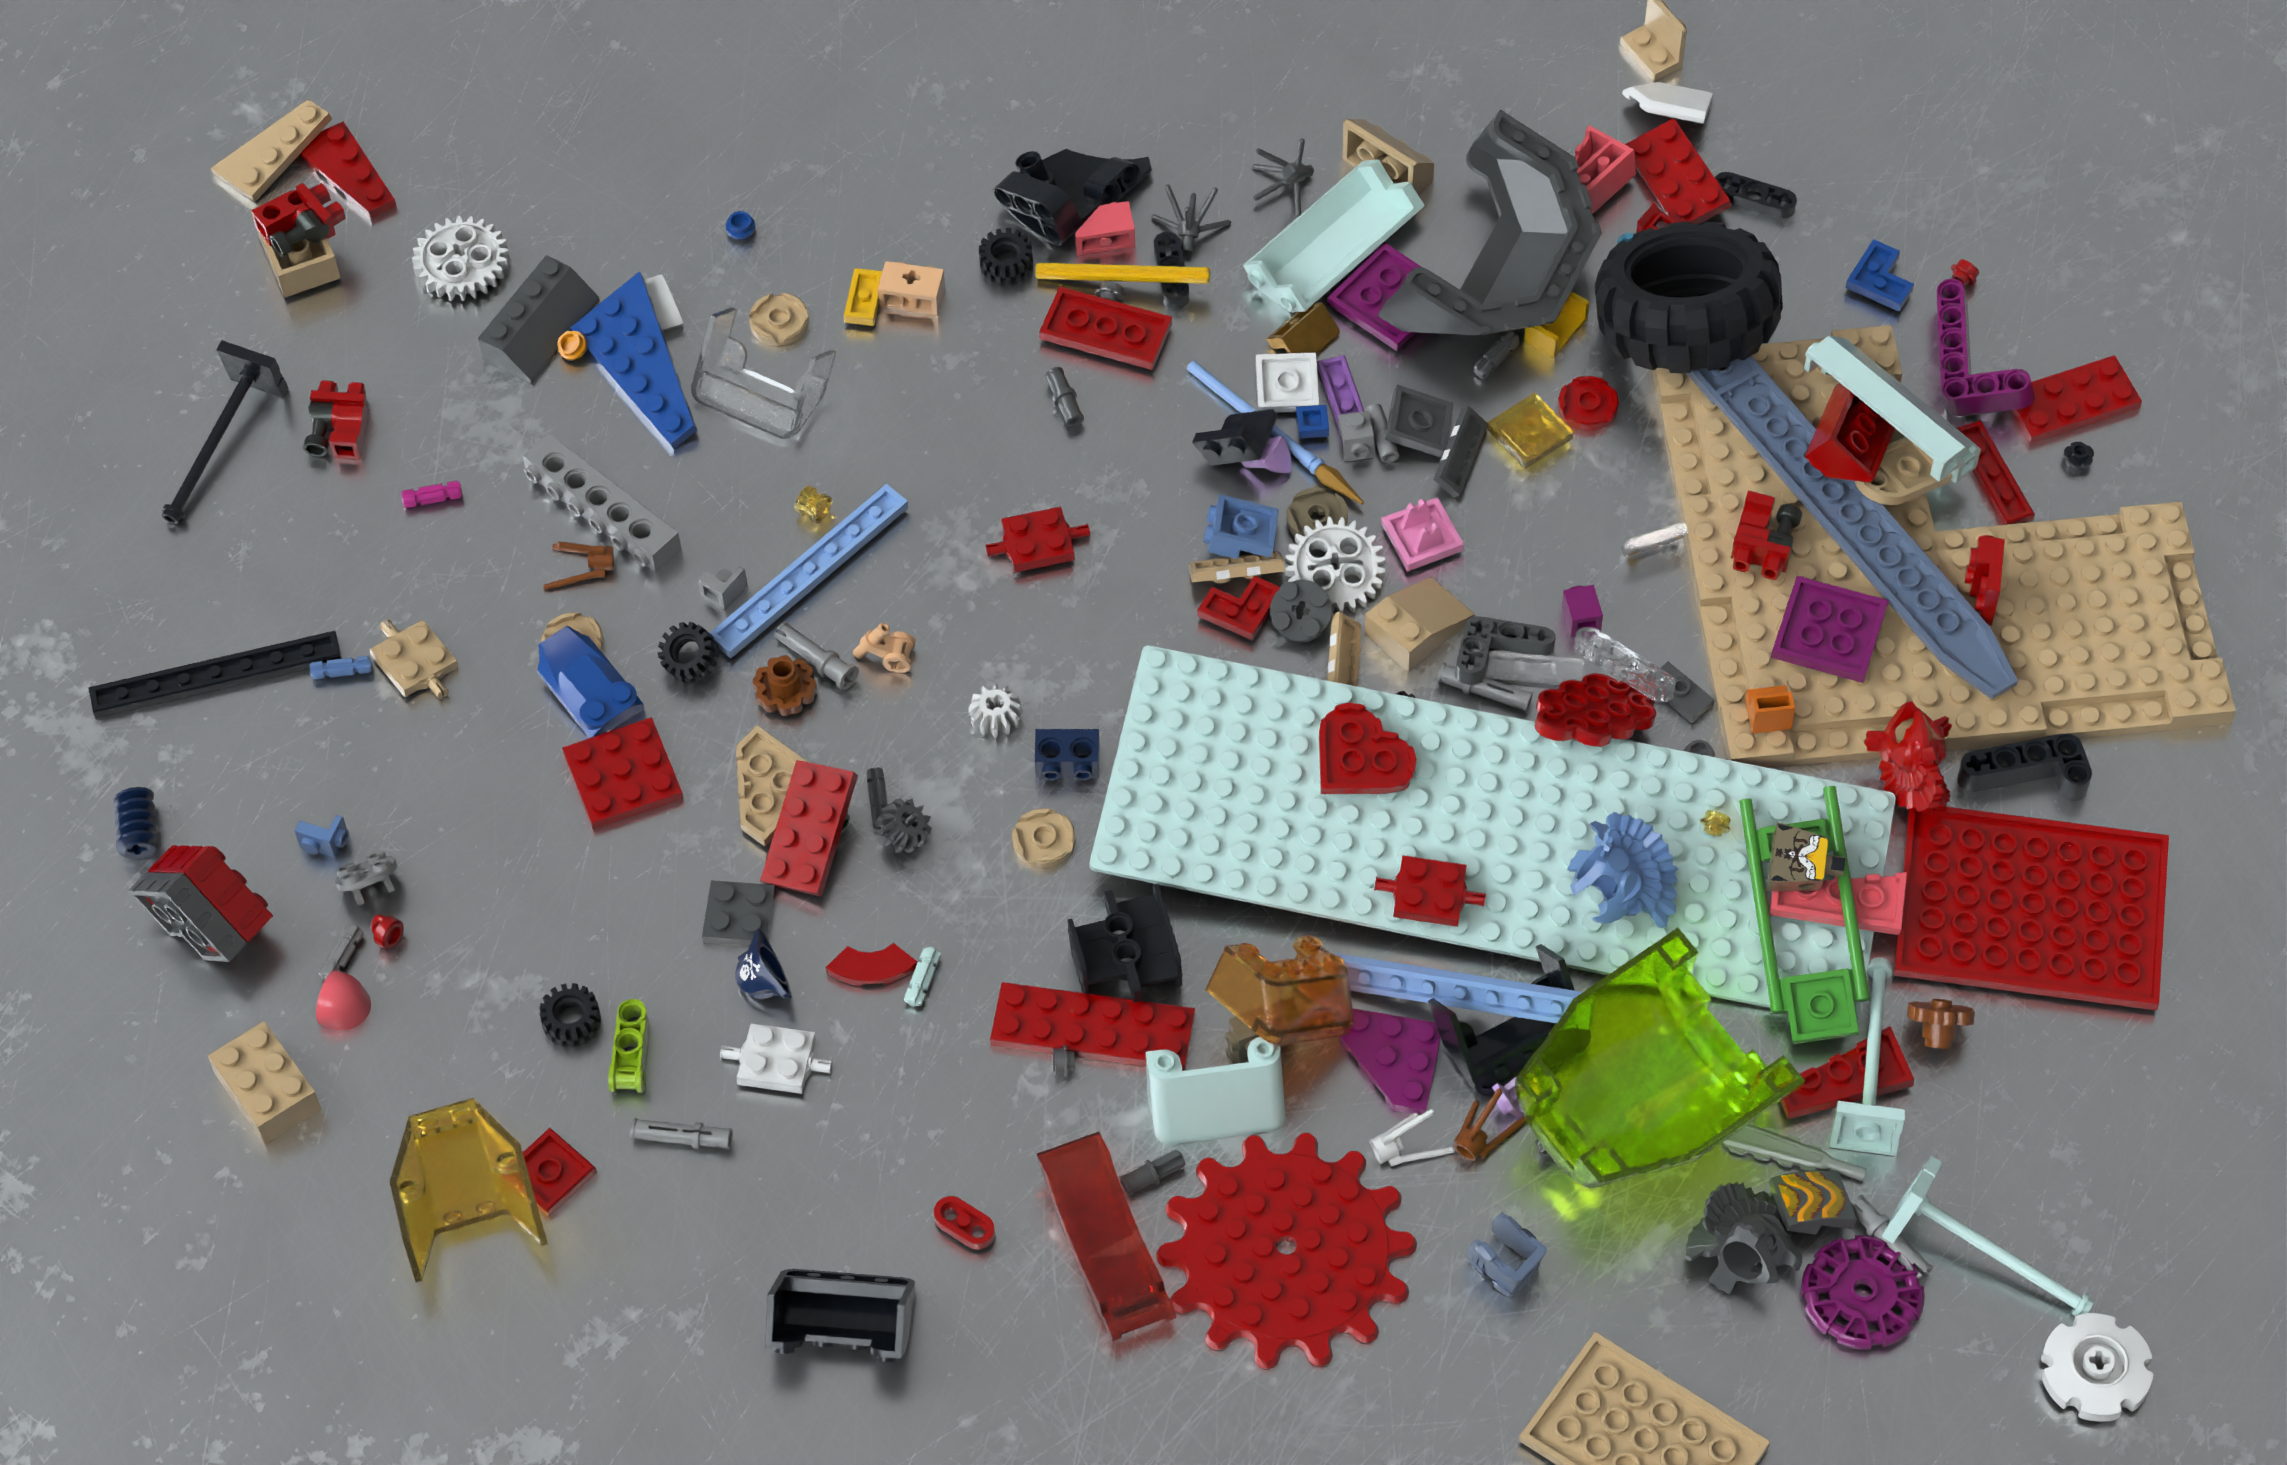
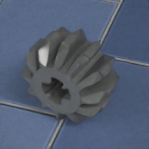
M899 798L882 809L876 824L881 827L877 835L885 836L887 839L884 846L893 844L895 853L901 852L903 849L910 853L927 842V836L931 833L932 828L927 824L931 816L923 815L922 813L924 805L915 807L913 798L906 802Z

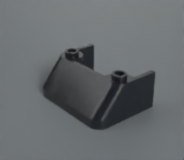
M1542 944L1536 946L1545 975L1534 980L1531 984L1575 991L1564 958ZM1434 998L1428 1000L1444 1047L1469 1085L1484 1096H1490L1495 1093L1492 1087L1496 1083L1505 1086L1529 1067L1538 1072L1581 1050L1589 1038L1588 1028L1513 1017L1475 1036L1473 1028L1468 1023L1458 1020L1456 1013Z

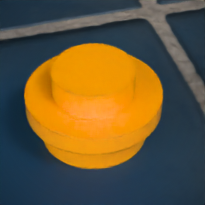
M567 331L558 339V351L566 360H577L585 353L587 340L578 331Z

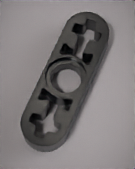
M1721 172L1715 177L1733 205L1779 219H1787L1795 213L1797 198L1790 190L1732 172ZM1725 185H1730L1728 189H1724ZM1739 188H1742L1741 194H1739ZM1757 191L1763 197L1754 200L1749 198L1747 193ZM1768 197H1772L1770 198V203L1767 202ZM1781 202H1786L1784 206H1780Z
M1172 232L1158 234L1154 239L1156 266L1185 267L1179 237ZM1169 244L1171 255L1166 256L1163 245ZM1160 283L1163 303L1167 307L1181 309L1188 304V283ZM1172 285H1177V291L1180 296L1174 297Z

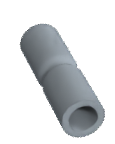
M1380 404L1369 405L1365 411L1369 413L1374 440L1381 460L1384 463H1391L1398 459L1399 453L1394 442L1385 440L1388 422L1383 408Z

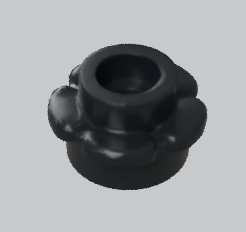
M2073 442L2064 449L2063 454L2067 466L2073 470L2080 471L2086 469L2093 462L2094 451L2083 442Z

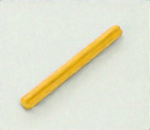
M1037 263L1035 267L1037 279L1208 284L1211 278L1210 269L1207 267Z

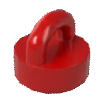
M380 914L374 916L371 922L374 942L384 949L393 948L398 944L403 935L404 926L402 921L393 916L385 917Z

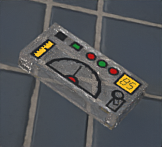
M1681 522L1630 538L1622 545L1621 549L1624 557H1628L1682 540L1688 534L1686 524Z

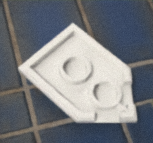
M1661 82L1633 86L1622 92L1627 99H1636L1640 102L1639 107L1647 113L1697 123H1704L1713 99V93Z

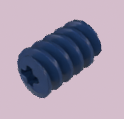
M132 787L122 790L114 797L116 850L125 858L142 860L153 856L157 852V847L154 845L157 842V836L154 834L156 832V825L153 823L155 821V814L153 812L155 804L152 801L154 799V792L151 789Z

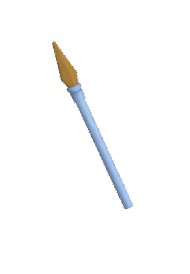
M1192 361L1188 365L1187 370L1240 413L1257 411L1196 361ZM1273 426L1270 437H1284L1289 452L1299 459V462L1310 470L1311 474L1316 475L1323 485L1361 505L1364 504L1363 500L1337 469L1326 465L1323 459L1305 450L1277 426Z

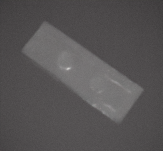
M1490 651L1487 678L1513 686L1558 689L1563 681H1582L1584 659Z

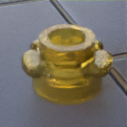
M1707 810L1704 818H1700V823L1704 824L1703 831L1710 835L1721 837L1723 833H1728L1731 829L1729 827L1731 818L1723 813Z

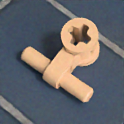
M881 623L874 630H869L860 639V644L853 650V655L857 659H862L867 653H872L884 658L883 666L887 670L895 673H905L911 668L912 662L909 657L910 652L915 647L916 640L912 635L905 632H892L887 635L890 632V628L887 624Z

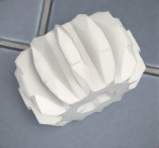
M995 683L991 690L982 686L981 694H973L971 698L972 704L968 707L969 715L971 716L972 725L974 728H980L983 736L988 732H992L996 739L999 732L1009 735L1011 732L1010 727L1018 728L1019 718L1023 714L1022 706L1020 705L1017 693L1011 694V689L1008 686L999 690Z

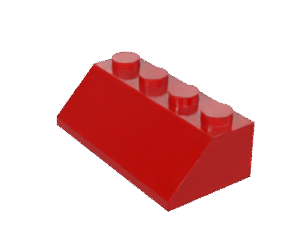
M1839 383L1833 389L1805 454V458L1826 477L1870 483L1875 479L1895 428Z

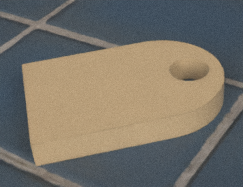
M1903 437L1889 443L1874 479L1880 486L1855 481V484L1863 495L1874 502L1884 505H1898L1948 484L1952 474L1950 473L1938 482L1930 475L1934 460L1907 437Z

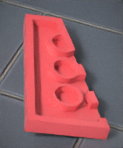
M1907 872L1880 877V874H1869L1865 878L1851 879L1859 929L1894 935L1900 934ZM1833 877V880H1823L1820 890L1772 891L1769 914L1771 916L1845 927L1837 877Z

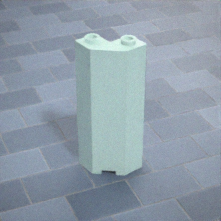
M1379 159L1362 161L1250 258L1243 267L1248 273L1249 281L1286 311L1304 312L1425 205L1410 182L1393 183Z
M1827 336L1820 343L1815 342L1807 349L1804 369L1810 373L1820 366L1822 373L1825 375L1830 374L1930 456L1934 460L1930 475L1938 482L1951 473L1952 477L1950 480L1956 484L1976 468L1981 448L1846 338Z

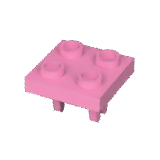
M1438 497L1426 502L1424 499H1420L1418 505L1414 506L1413 503H1409L1406 509L1382 517L1381 525L1407 572L1464 550V543Z

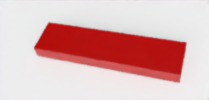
M1979 420L1956 428L1981 448L1977 466L1972 472L2002 524L2008 525L2033 521L2034 511L1982 421Z

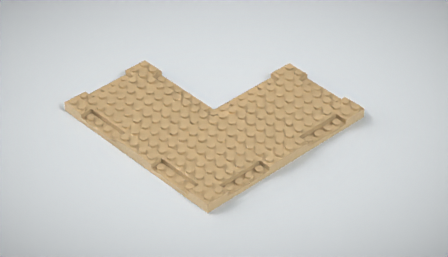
M1892 325L1832 330L1831 336L1846 338L1901 383L1902 369ZM1825 338L1761 344L1759 351L1752 355V357L1814 428L1817 429L1833 389L1840 383L1830 374L1825 375L1822 373L1820 366L1810 373L1804 369L1807 349L1813 343H1820ZM1726 367L1717 370L1724 371ZM1664 368L1652 370L1726 760L1766 768H1779L1882 758L1880 752L1867 751V747L1864 744L1867 731H1884L1901 705L1911 701L1933 721L1943 716L1949 718L1948 723L1952 725V728L1949 731V735L1945 737V752L1997 747L2068 733L2083 739L2232 724L2236 709L2222 657L2218 658L2193 562L2195 551L2182 501L2120 507L2119 514L1944 531H1935L1926 493L1902 504H1882L1974 609L1976 597H1969L1970 584H1964L1966 567L1969 564L1971 547L1977 548L1979 536L1990 535L1995 538L2005 539L2001 590L1993 623L1989 627L2001 646L2018 683L2015 687L1992 700L1940 663L1889 603L1864 683L1771 658L1796 576L1882 599L1885 598L1716 404H1712L1686 373H1670L1669 369ZM1895 428L1889 443L1905 436ZM1874 480L1870 482L1873 485L1880 486V484ZM1748 490L1775 497L1768 529L1777 531L1779 523L1776 520V515L1779 507L1783 504L1794 505L1803 513L1799 526L1792 528L1793 545L1786 573L1781 572L1777 580L1764 578L1761 575L1762 566L1751 564L1749 571L1745 573L1733 569V559L1731 558L1733 542ZM1786 685L1787 692L1792 691L1795 704L1792 729L1752 734L1745 703L1746 690ZM1914 718L1901 722L1896 728L1895 735L1898 743L1903 740L1905 731L1912 725Z

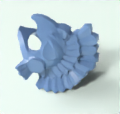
M1613 812L1606 817L1607 824L1597 821L1589 824L1596 832L1594 840L1597 846L1591 851H1577L1575 857L1570 861L1567 870L1569 872H1576L1570 885L1573 896L1590 885L1601 891L1604 898L1603 902L1598 905L1600 913L1599 916L1592 918L1597 923H1612L1623 916H1635L1643 911L1644 913H1649L1657 927H1667L1668 916L1676 912V905L1672 900L1676 898L1677 893L1672 884L1678 881L1675 876L1678 868L1672 865L1674 857L1669 853L1668 844L1663 842L1662 834L1654 832L1653 825L1645 824L1641 818L1635 819L1629 814L1620 815L1617 812Z

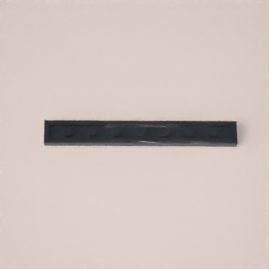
M331 631L88 688L93 714L96 719L308 670L312 662L322 661L327 663V660L342 659L336 631Z

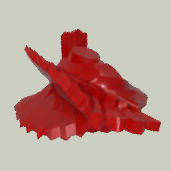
M1913 701L1901 705L1884 731H1867L1864 744L1867 747V751L1880 752L1882 760L1879 768L1883 772L1880 780L1885 783L1883 790L1892 792L1895 795V804H1899V807L1928 813L1932 808L1938 811L1946 807V803L1950 801L1949 797L1951 796L1949 793L1951 791L1946 788L1948 785L1944 782V777L1938 765L1946 757L1945 737L1949 735L1952 725L1948 723L1949 718L1946 716L1933 721ZM1914 718L1912 725L1906 729L1903 740L1898 743L1895 735L1896 728L1901 722Z

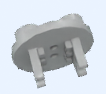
M384 851L370 854L366 857L367 861L357 865L349 863L336 870L338 877L335 879L337 889L340 891H352L358 906L364 904L360 890L378 881H383L388 893L395 891L389 875L397 869V861L394 857L386 856Z

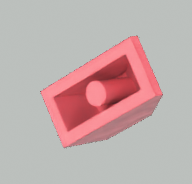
M1129 201L1100 205L1075 233L1077 256L1135 247V227Z

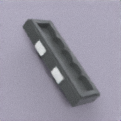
M1470 406L1461 408L1433 478L1452 497L1461 495L1488 427V423Z

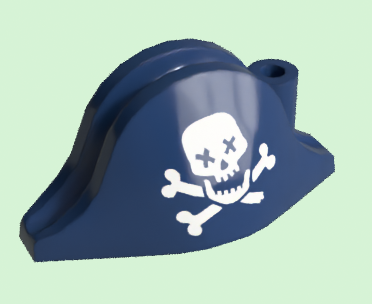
M758 929L754 933L748 950L738 956L739 962L735 971L736 982L740 989L756 999H766L773 996L790 999L792 995L783 968L765 933Z

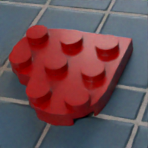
M1356 703L1336 705L1333 711L1329 712L1325 718H1322L1319 728L1320 794H1387L1406 790L1414 776L1417 759L1412 745L1409 746L1406 741L1400 739L1399 734L1383 731L1380 719L1365 709L1366 706Z

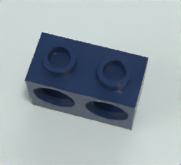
M1035 729L1036 778H1044L1046 780H1056L1059 778L1088 780L1090 778H1099V729ZM1056 755V757L1054 758H1048L1046 756ZM1088 755V757L1086 758H1080L1078 756Z

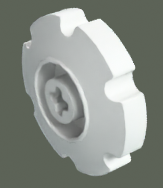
M2100 1313L2080 1314L2075 1316L2073 1327H2068L2063 1323L2059 1324L2048 1337L2041 1356V1362L2049 1366L2044 1369L2042 1375L2044 1386L2049 1395L2063 1409L2067 1406L2076 1407L2079 1411L2078 1417L2089 1421H2113L2119 1419L2122 1411L2121 1408H2128L2130 1411L2136 1410L2146 1398L2154 1375L2153 1372L2145 1368L2150 1365L2152 1354L2144 1338L2132 1326H2128L2125 1329L2119 1328L2115 1324L2116 1318L2110 1315Z

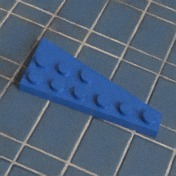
M639 271L570 328L572 331H578L585 336L587 349L671 447L675 449L697 431V427L681 388V382L675 371L673 359L661 325L656 317L654 305L648 294L644 277Z

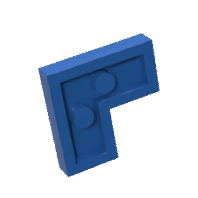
M1873 239L1847 279L1845 288L1900 312L1913 291L1914 283L1890 273L1899 259L1900 251Z

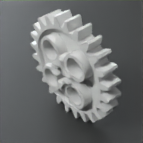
M457 216L456 223H451L446 218L445 226L443 227L438 223H434L435 231L432 232L426 229V239L418 238L419 247H413V268L415 276L419 278L420 285H426L428 293L436 290L438 298L448 293L449 301H452L455 295H460L461 301H464L466 294L469 293L475 299L477 298L476 291L478 290L487 294L486 286L497 287L496 278L504 279L503 270L509 268L507 260L510 259L507 242L506 239H503L502 232H495L494 224L485 226L484 219H480L475 224L472 216L466 222H462L461 217Z
M1328 517L1326 526H1323L1319 520H1315L1314 530L1307 525L1304 526L1305 537L1300 534L1295 535L1297 545L1289 544L1288 551L1292 555H1286L1285 563L1290 565L1285 568V575L1293 576L1288 582L1300 579L1314 582L1318 578L1328 580L1330 584L1322 588L1329 595L1333 608H1337V611L1342 613L1344 607H1348L1352 613H1355L1357 602L1361 606L1366 607L1367 600L1365 596L1375 599L1376 591L1374 588L1381 589L1382 581L1379 578L1385 577V569L1381 567L1385 565L1386 559L1379 556L1382 553V545L1373 546L1376 542V536L1372 535L1366 538V526L1357 531L1355 520L1348 527L1345 526L1344 517L1340 518L1338 525H1334L1331 517ZM1345 546H1351L1356 549V552L1349 555L1343 553L1341 549ZM1315 549H1320L1324 551L1326 555L1321 558H1316L1312 556L1310 552ZM1357 562H1362L1363 564L1360 566V565H1358V564H1356V563H1357ZM1337 563L1339 569L1334 570L1333 565L1331 564ZM1311 567V568H1313L1314 570H1313V571H1309L1308 568ZM1356 575L1360 578V581L1355 584L1349 583L1345 580V577Z

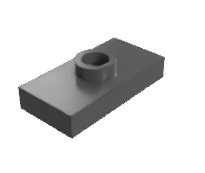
M1669 661L1646 680L1656 690L1657 695L1692 724L1714 705V698Z

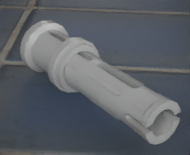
M783 622L778 626L777 629L781 630L783 634L775 631L774 638L815 665L819 675L822 677L828 676L836 682L837 687L842 691L847 690L854 684L859 673L858 667L853 664L848 665L839 659V654L835 651H825L791 627L787 622Z

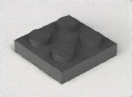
M1397 385L1392 395L1385 440L1442 458L1448 443L1454 403Z
M711 880L702 932L703 943L750 946L754 933L758 929L763 931L767 939H769L776 894L775 885Z

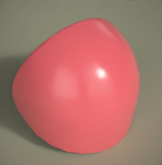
M334 970L325 979L319 993L316 1006L317 1022L321 1026L333 1030L352 1029L360 1025L368 1016L371 1009L370 996L355 977L345 972Z

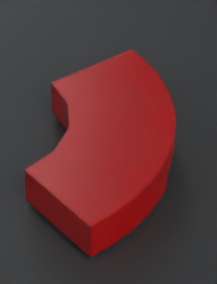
M892 943L885 949L875 952H861L847 946L825 968L827 974L847 984L863 986V984L883 983L885 985L898 981L913 972L918 962L895 943Z

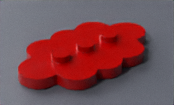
M1588 674L1582 678V681H1563L1558 689H1548L1539 693L1536 703L1538 714L1534 726L1540 735L1554 741H1567L1574 738L1585 745L1595 747L1606 746L1610 743L1611 738L1629 739L1633 736L1634 730H1647L1653 726L1657 714L1653 707L1657 693L1650 684L1642 680L1624 679L1618 682L1616 679L1605 674Z

